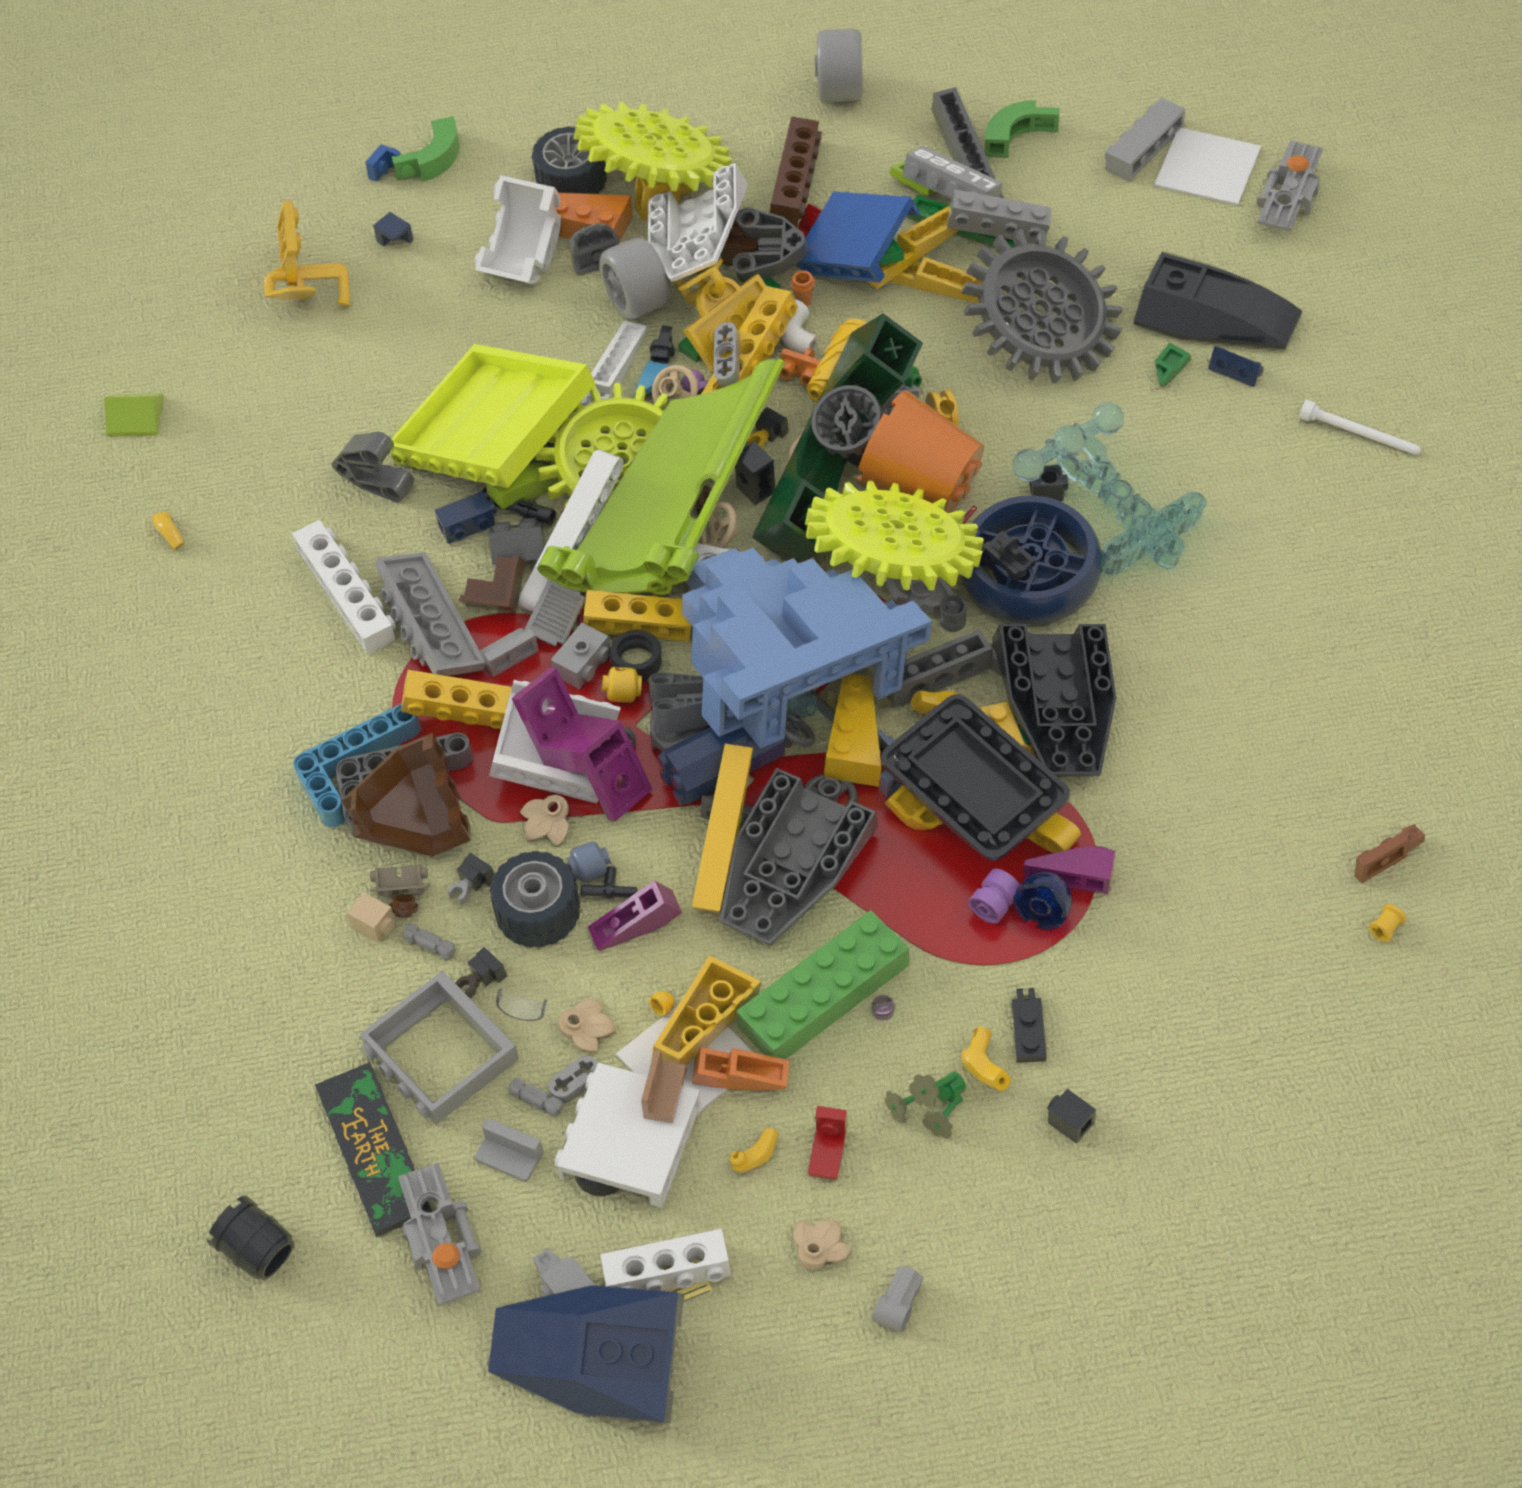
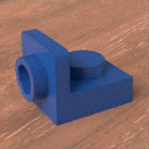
M380 144L365 162L368 179L377 182L382 175L387 173L389 167L394 169L392 157L401 155V152L395 148Z

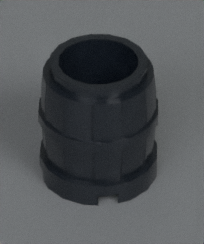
M247 1195L237 1198L240 1202L239 1205L235 1208L229 1205L216 1219L209 1231L213 1238L212 1240L207 1239V1243L218 1252L221 1251L237 1268L242 1269L255 1279L261 1278L266 1280L274 1275L286 1262L294 1248L295 1242L292 1240V1235L278 1223L277 1219L258 1208V1204Z

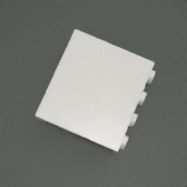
M514 680L489 776L597 804L598 798L587 775L564 771L543 764L511 699L530 682ZM569 694L578 714L617 720L621 707L613 706L608 702L586 699L581 695ZM547 699L542 704L544 713L547 711Z
M598 1063L594 1073L590 1072L586 1081L587 1091L584 1098L578 1100L575 1110L577 1116L574 1124L570 1123L567 1127L564 1149H559L555 1158V1167L558 1169L560 1180H564L566 1174H571L649 1196L652 1206L663 1208L701 1106L700 1090L686 1086L682 1087L673 1123L646 1119L643 1117L641 1100L648 1076Z

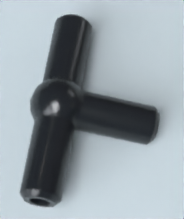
M608 866L604 885H581L580 894L582 896H599L606 899L614 897L630 898L638 892V888L615 886L617 869L614 866Z

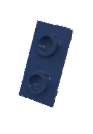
M1214 346L1208 369L1252 387H1255L1258 376H1261L1264 371V367L1261 366L1260 362H1255L1217 346Z

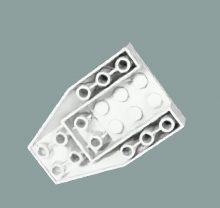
M736 163L730 166H723L715 171L714 190H710L702 196L688 199L680 205L671 191L657 194L649 199L648 241L658 253L671 282L717 264L748 187Z

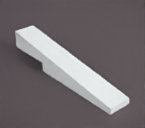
M624 321L592 371L591 375L596 383L594 386L600 392L602 399L613 398L612 390L614 384H621L647 333V326ZM590 391L580 402L583 406L592 403L590 401Z

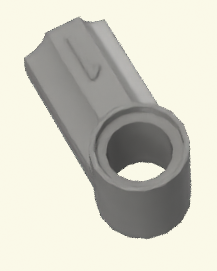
M907 1266L898 1267L886 1294L881 1295L875 1306L872 1321L902 1333L910 1318L911 1305L923 1282V1276Z

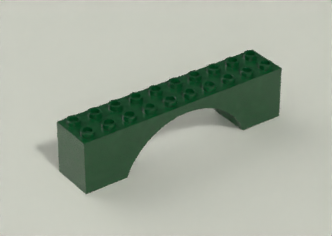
M884 313L851 332L818 402L825 394L835 388L853 385L871 392L882 407L905 383L923 342ZM813 412L752 535L754 540L784 561L794 558L797 563L820 554L814 551L817 539L806 538L808 525H805L808 508L812 507L815 496L824 499L827 488L830 487L838 491L839 481L848 460L838 453L835 455L830 454L819 443L812 429ZM857 412L863 423L869 422L864 414ZM842 433L835 434L839 441L847 444Z

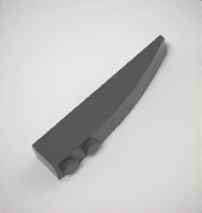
M953 87L933 93L931 110L953 160L996 180L957 88ZM1000 192L999 198H1004L1002 192Z

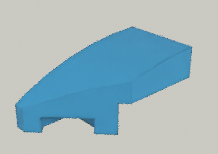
M649 361L643 370L636 390L639 385L645 386V394H652V385L655 377L662 369L670 365Z

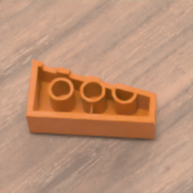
M558 193L561 203L560 206H556L557 213L561 215L558 237L571 239L572 235L581 228L596 223H606L614 229L621 241L633 217L630 195Z

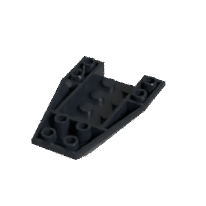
M1161 252L1144 285L1134 318V325L1182 339L1286 349L1302 315V310L1271 290L1227 270L1170 252Z

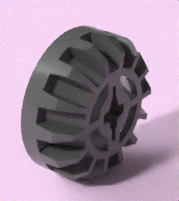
M853 385L841 386L825 394L817 403L812 415V429L819 443L830 454L835 455L838 453L843 458H848L851 453L859 456L863 454L862 449L867 446L883 413L878 401L868 390ZM857 412L864 414L869 422L863 423ZM864 428H869L866 436L858 441V437L862 434ZM842 433L847 444L839 441L835 434Z

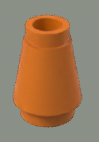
M798 271L793 275L790 284L795 299L808 307L811 304L815 279L807 271Z

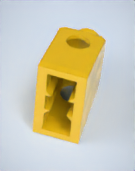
M636 178L634 206L641 220H648L649 199L657 194L671 191L679 204L680 196L691 194L692 190L685 183L678 184L677 191H672L669 185L664 183H656L654 188L648 187L647 180Z

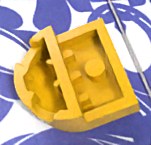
M903 785L885 802L910 828L929 830L943 824Z

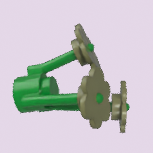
M950 1072L936 1082L931 1075L922 1076L918 1074L914 1076V1082L909 1085V1091L912 1095L903 1099L897 1093H892L889 1090L886 1092L885 1103L892 1117L900 1123H904L906 1120V1105L916 1101L918 1105L924 1104L926 1107L931 1108L936 1104L935 1097L942 1101H950L942 1114L940 1112L931 1113L927 1111L924 1114L925 1118L922 1120L923 1125L931 1130L933 1135L948 1139L952 1136L951 1129L953 1126L947 1117L955 1106L963 1101L960 1094L965 1091L966 1083L957 1072Z

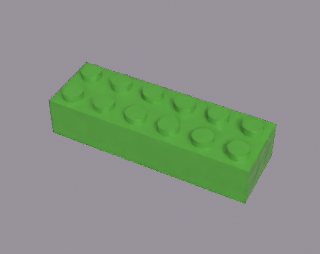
M870 910L736 1011L738 1028L764 1055L787 1059L908 967L909 948Z

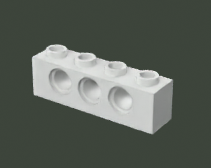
M722 1229L600 1254L607 1287L663 1291L677 1287L688 1288L693 1284L705 1281L716 1282L724 1277L731 1276ZM696 1259L702 1260L699 1263H691ZM664 1266H672L668 1270L661 1269ZM635 1272H641L638 1276H630Z

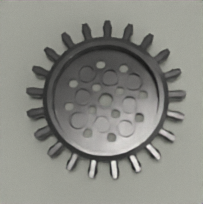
M1023 229L1017 230L1013 236L1016 246L1014 248L1009 246L1002 234L997 236L993 245L1000 254L998 257L987 247L983 246L977 257L989 269L987 270L972 262L966 274L980 280L981 284L966 282L962 288V294L978 297L979 303L968 304L963 312L964 316L981 315L983 323L978 324L972 334L974 337L982 336L988 332L991 334L995 341L990 345L987 354L992 356L1001 348L1005 349L1012 355L1007 361L1006 369L1009 371L1015 368L1020 360L1029 363L1028 379L1030 380L1036 378L1041 367H1049L1051 382L1057 383L1062 377L1061 367L1067 366L1073 380L1076 381L1084 373L1079 363L1081 359L1093 372L1097 370L1102 361L1095 355L1092 348L1109 357L1115 346L1101 337L1102 334L1116 339L1122 332V327L1106 322L1107 317L1118 318L1123 311L1122 306L1106 305L1105 298L1112 297L1116 292V285L1100 287L1096 281L1106 268L1100 265L1089 271L1082 264L1089 252L1086 248L1079 251L1075 258L1067 254L1065 249L1068 244V238L1065 236L1059 240L1055 248L1046 246L1045 230L1038 232L1034 240L1035 244L1027 243ZM1035 305L1043 306L1046 313H1039L1035 309Z

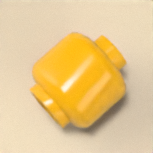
M612 667L609 670L608 676L603 675L602 692H607L608 700L611 702L632 703L636 697H640L642 676L637 675L635 669Z

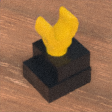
M766 407L755 424L756 433L749 436L747 444L749 445L754 441L759 442L758 445L764 450L767 440L773 442L777 436L783 439L789 432L787 418Z

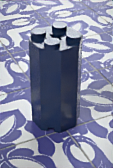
M709 727L661 751L657 759L663 770L659 771L664 784L666 786L671 785L673 788V794L677 803L680 806L685 803L690 804L702 798L703 795L705 796L716 790L725 744L753 748L750 773L785 755L783 739L760 748L743 727L720 737Z

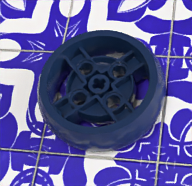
M1017 496L990 506L971 523L977 524L978 529L975 537L983 538V544L992 541L1003 531L1009 537H1016L1020 542L1019 546L1035 559V565L1027 570L1026 575L1014 582L1008 576V572L1000 565H995L990 560V556L983 551L979 567H973L971 577L968 579L960 575L969 596L989 615L1010 624H1026L1027 626L1047 625L1067 618L1077 612L1094 593L1103 567L1101 545L1091 524L1083 515L1069 505L1043 496ZM1065 541L1069 543L1078 552V554L1070 553L1068 551V547ZM980 566L991 568L996 581L990 578Z

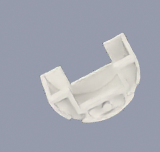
M500 175L499 182L495 183L493 193L494 199L502 204L501 209L495 216L496 227L494 234L489 239L490 249L481 246L480 252L475 256V270L534 284L540 280V272L547 271L556 249L561 223V215L557 213L556 206L561 205L560 197L554 187Z

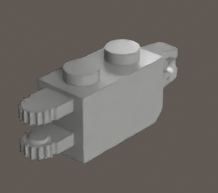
M549 1248L533 1258L543 1287L540 1289L543 1296L590 1285L596 1286L574 1258L565 1257L561 1260Z

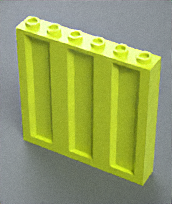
M474 344L391 438L394 442V447L390 451L391 458L399 465L509 488L596 383L587 364Z

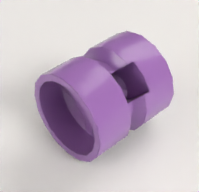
M993 869L982 882V888L977 889L969 899V906L981 919L997 924L1008 911V906H1011L1021 894V886L1007 872Z

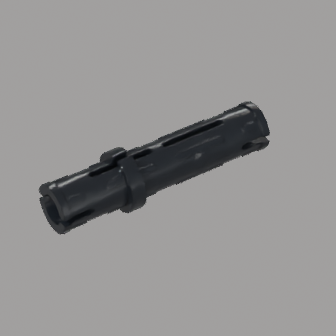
M485 487L483 493L487 500H490L491 498L487 495V487ZM519 499L504 509L522 515L524 519L536 518V520L548 525H552L556 518L555 509L538 505L536 501L531 499L527 501ZM493 501L495 507L501 508L498 504H496Z

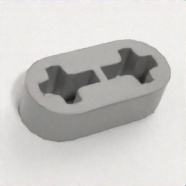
M582 1056L554 1075L549 1082L551 1097L554 1096L562 1100L563 1103H568L587 1090L586 1081L588 1074L585 1072L581 1073V1069L585 1067L587 1070L591 1069V1072L594 1073L598 1064L593 1057ZM560 1084L563 1087L567 1086L568 1090L566 1092L558 1090L557 1086Z

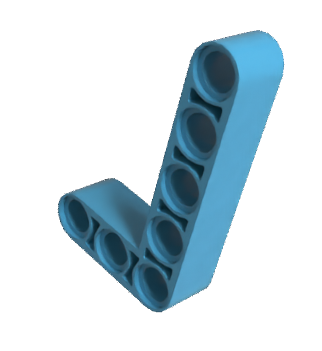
M402 704L300 753L294 759L293 765L299 782L326 826L337 827L345 821L340 795L330 780L337 776V764L342 759L395 747L415 737L421 731L418 716L401 712Z

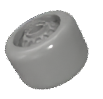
M826 29L817 34L815 77H818V96L821 101L845 102L857 101L862 98V40L859 30Z
M635 237L608 248L601 254L599 267L604 286L615 308L623 317L636 319L664 307L669 302L671 290L668 276L658 253L649 241L641 237Z

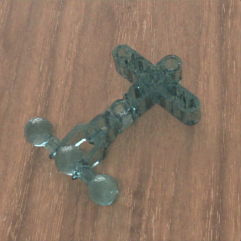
M1111 402L1099 404L1093 410L1092 419L1082 425L1074 423L1073 426L1065 425L1060 427L1054 433L1052 439H1046V446L1036 451L1026 448L1020 450L1014 456L1012 470L1015 476L1029 482L1037 480L1043 474L1045 464L1057 458V463L1071 480H1080L1091 492L1097 494L1099 499L1102 498L1106 508L1117 512L1116 518L1121 519V523L1126 531L1112 538L1104 545L1102 550V571L1106 574L1114 575L1148 554L1159 566L1166 569L1174 568L1178 564L1184 549V542L1179 535L1200 522L1207 504L1205 497L1201 493L1189 492L1156 512L1145 499L1140 498L1138 493L1135 494V490L1130 483L1120 480L1121 474L1116 473V468L1105 455L1106 446L1094 436L1099 432L1106 435L1117 433L1123 426L1124 413L1118 405ZM1084 449L1091 459L1080 461L1075 456Z

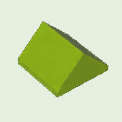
M163 393L114 394L104 397L107 436L157 435L164 399Z

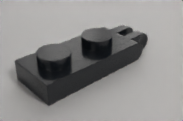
M1023 988L1016 989L1017 999H1012L1011 1002L1017 1063L1046 1061L1047 1053L1041 998H1035L1034 988H1028L1029 998L1026 999L1023 998Z

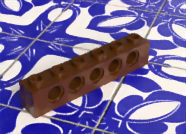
M791 116L769 213L784 217L797 228L799 218L804 219L822 131H818L819 121Z

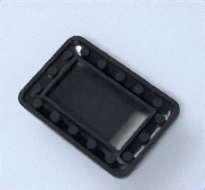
M960 694L947 697L886 747L881 756L883 766L918 801L987 860L995 861L1006 856L1066 805L1070 798L1069 787L971 700Z

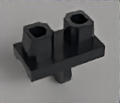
M1001 531L992 541L984 543L982 550L990 556V560L995 565H1000L1008 572V576L1015 582L1024 577L1027 570L1035 565V559L1019 546L1020 542L1016 537H1009L1005 532Z

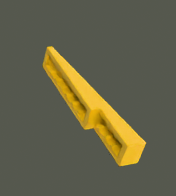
M950 206L899 233L897 243L903 250L904 260L884 266L878 264L885 274L881 283H867L879 289L958 232V229L947 228Z
M923 257L921 262L916 261L889 281L979 303L978 297L962 294V288L966 282L980 285V280L966 274V271L927 257Z
M725 744L692 903V907L695 910L721 914L735 840L739 833L753 754V748L730 744Z

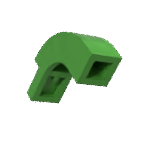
M1036 100L1021 101L1002 108L990 119L986 128V157L1009 158L1010 143L1021 133L1029 131L1058 132L1060 108L1036 107Z
M454 116L431 121L434 137L431 143L424 149L392 157L397 181L421 176L422 182L441 175L452 166L460 149Z

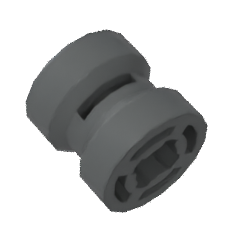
M948 595L940 602V625L946 631L957 632L966 625V602L961 596Z

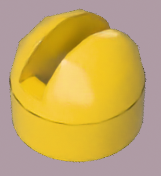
M659 991L649 998L652 1010L659 1016L666 1015L674 1007L675 1000L670 992Z

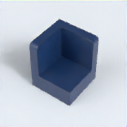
M392 212L387 213L373 225L376 241L383 247L391 240L396 241L398 238H402L408 243L414 241L411 224Z

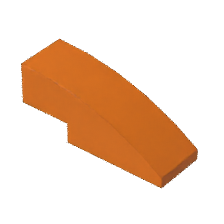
M701 1047L695 1056L692 1084L736 1090H782L787 1088L790 1060L732 1048L730 1053Z

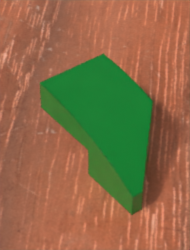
M1170 342L1158 358L1155 359L1161 387H1165L1191 360L1190 353Z

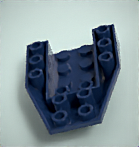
M590 1285L497 1307L495 1309L488 1372L577 1414L671 1423L674 1391L670 1390L676 1328L677 1326L681 1327L684 1294L670 1291Z

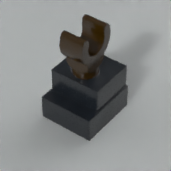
M483 947L468 962L472 974L460 977L455 984L460 989L463 986L469 985L470 987L465 991V994L472 998L476 994L480 982L485 986L489 985L494 979L500 983L507 977L504 965Z

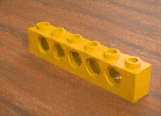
M765 286L739 329L740 376L738 381L751 376L757 364L768 360L779 339L784 335L788 323L795 316L798 309L791 291ZM727 351L723 358L729 357L733 351ZM714 373L701 394L723 388L719 385Z

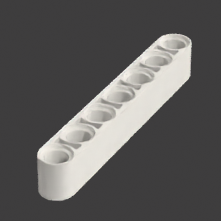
M599 449L593 453L519 598V607L533 612L548 581L537 570V566L547 547L557 546L564 548V546H569L570 549H578L602 511L622 471V458Z

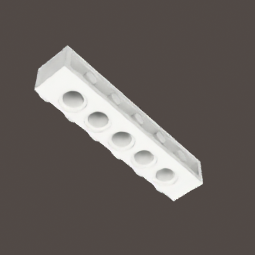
M318 520L292 533L297 551L367 655L396 641L393 632L396 629V625L389 614L385 616L381 601L377 596L372 597V590L366 579L361 580L355 563L353 561L348 562V555L342 544L337 546L335 543L336 537L331 528H325L322 522Z

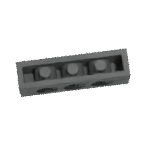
M978 629L905 660L902 689L887 695L893 707L896 708L911 702L913 695L919 690L935 692L992 668V647L982 631Z

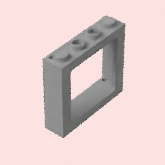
M443 970L360 1033L363 1042L361 1049L366 1057L371 1061L376 1059L380 1064L379 1069L388 1080L393 1078L398 1083L397 1088L406 1099L411 1097L416 1102L415 1108L424 1119L430 1117L436 1125L519 1060L516 1046ZM449 1003L497 1054L440 1099L433 1102L387 1054L385 1049L440 1005Z

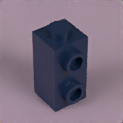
M483 491L435 509L438 527L447 544L462 540L467 536L485 531L494 526V514H497L492 499L487 500Z

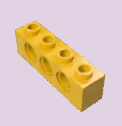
M587 590L583 623L599 632L620 635L627 631L641 630L649 632L657 639L690 642L691 624L682 615V598L674 599L655 595L643 596L629 593L605 592L603 590Z
M408 670L404 683L401 712L414 716L424 715L436 717L440 720H454L469 725L478 724L501 729L512 687Z

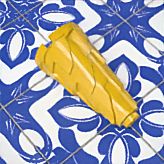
M850 318L845 323L843 321L830 339V344L824 351L825 355L815 368L807 386L808 395L813 401L818 402L851 332L867 322L857 318Z

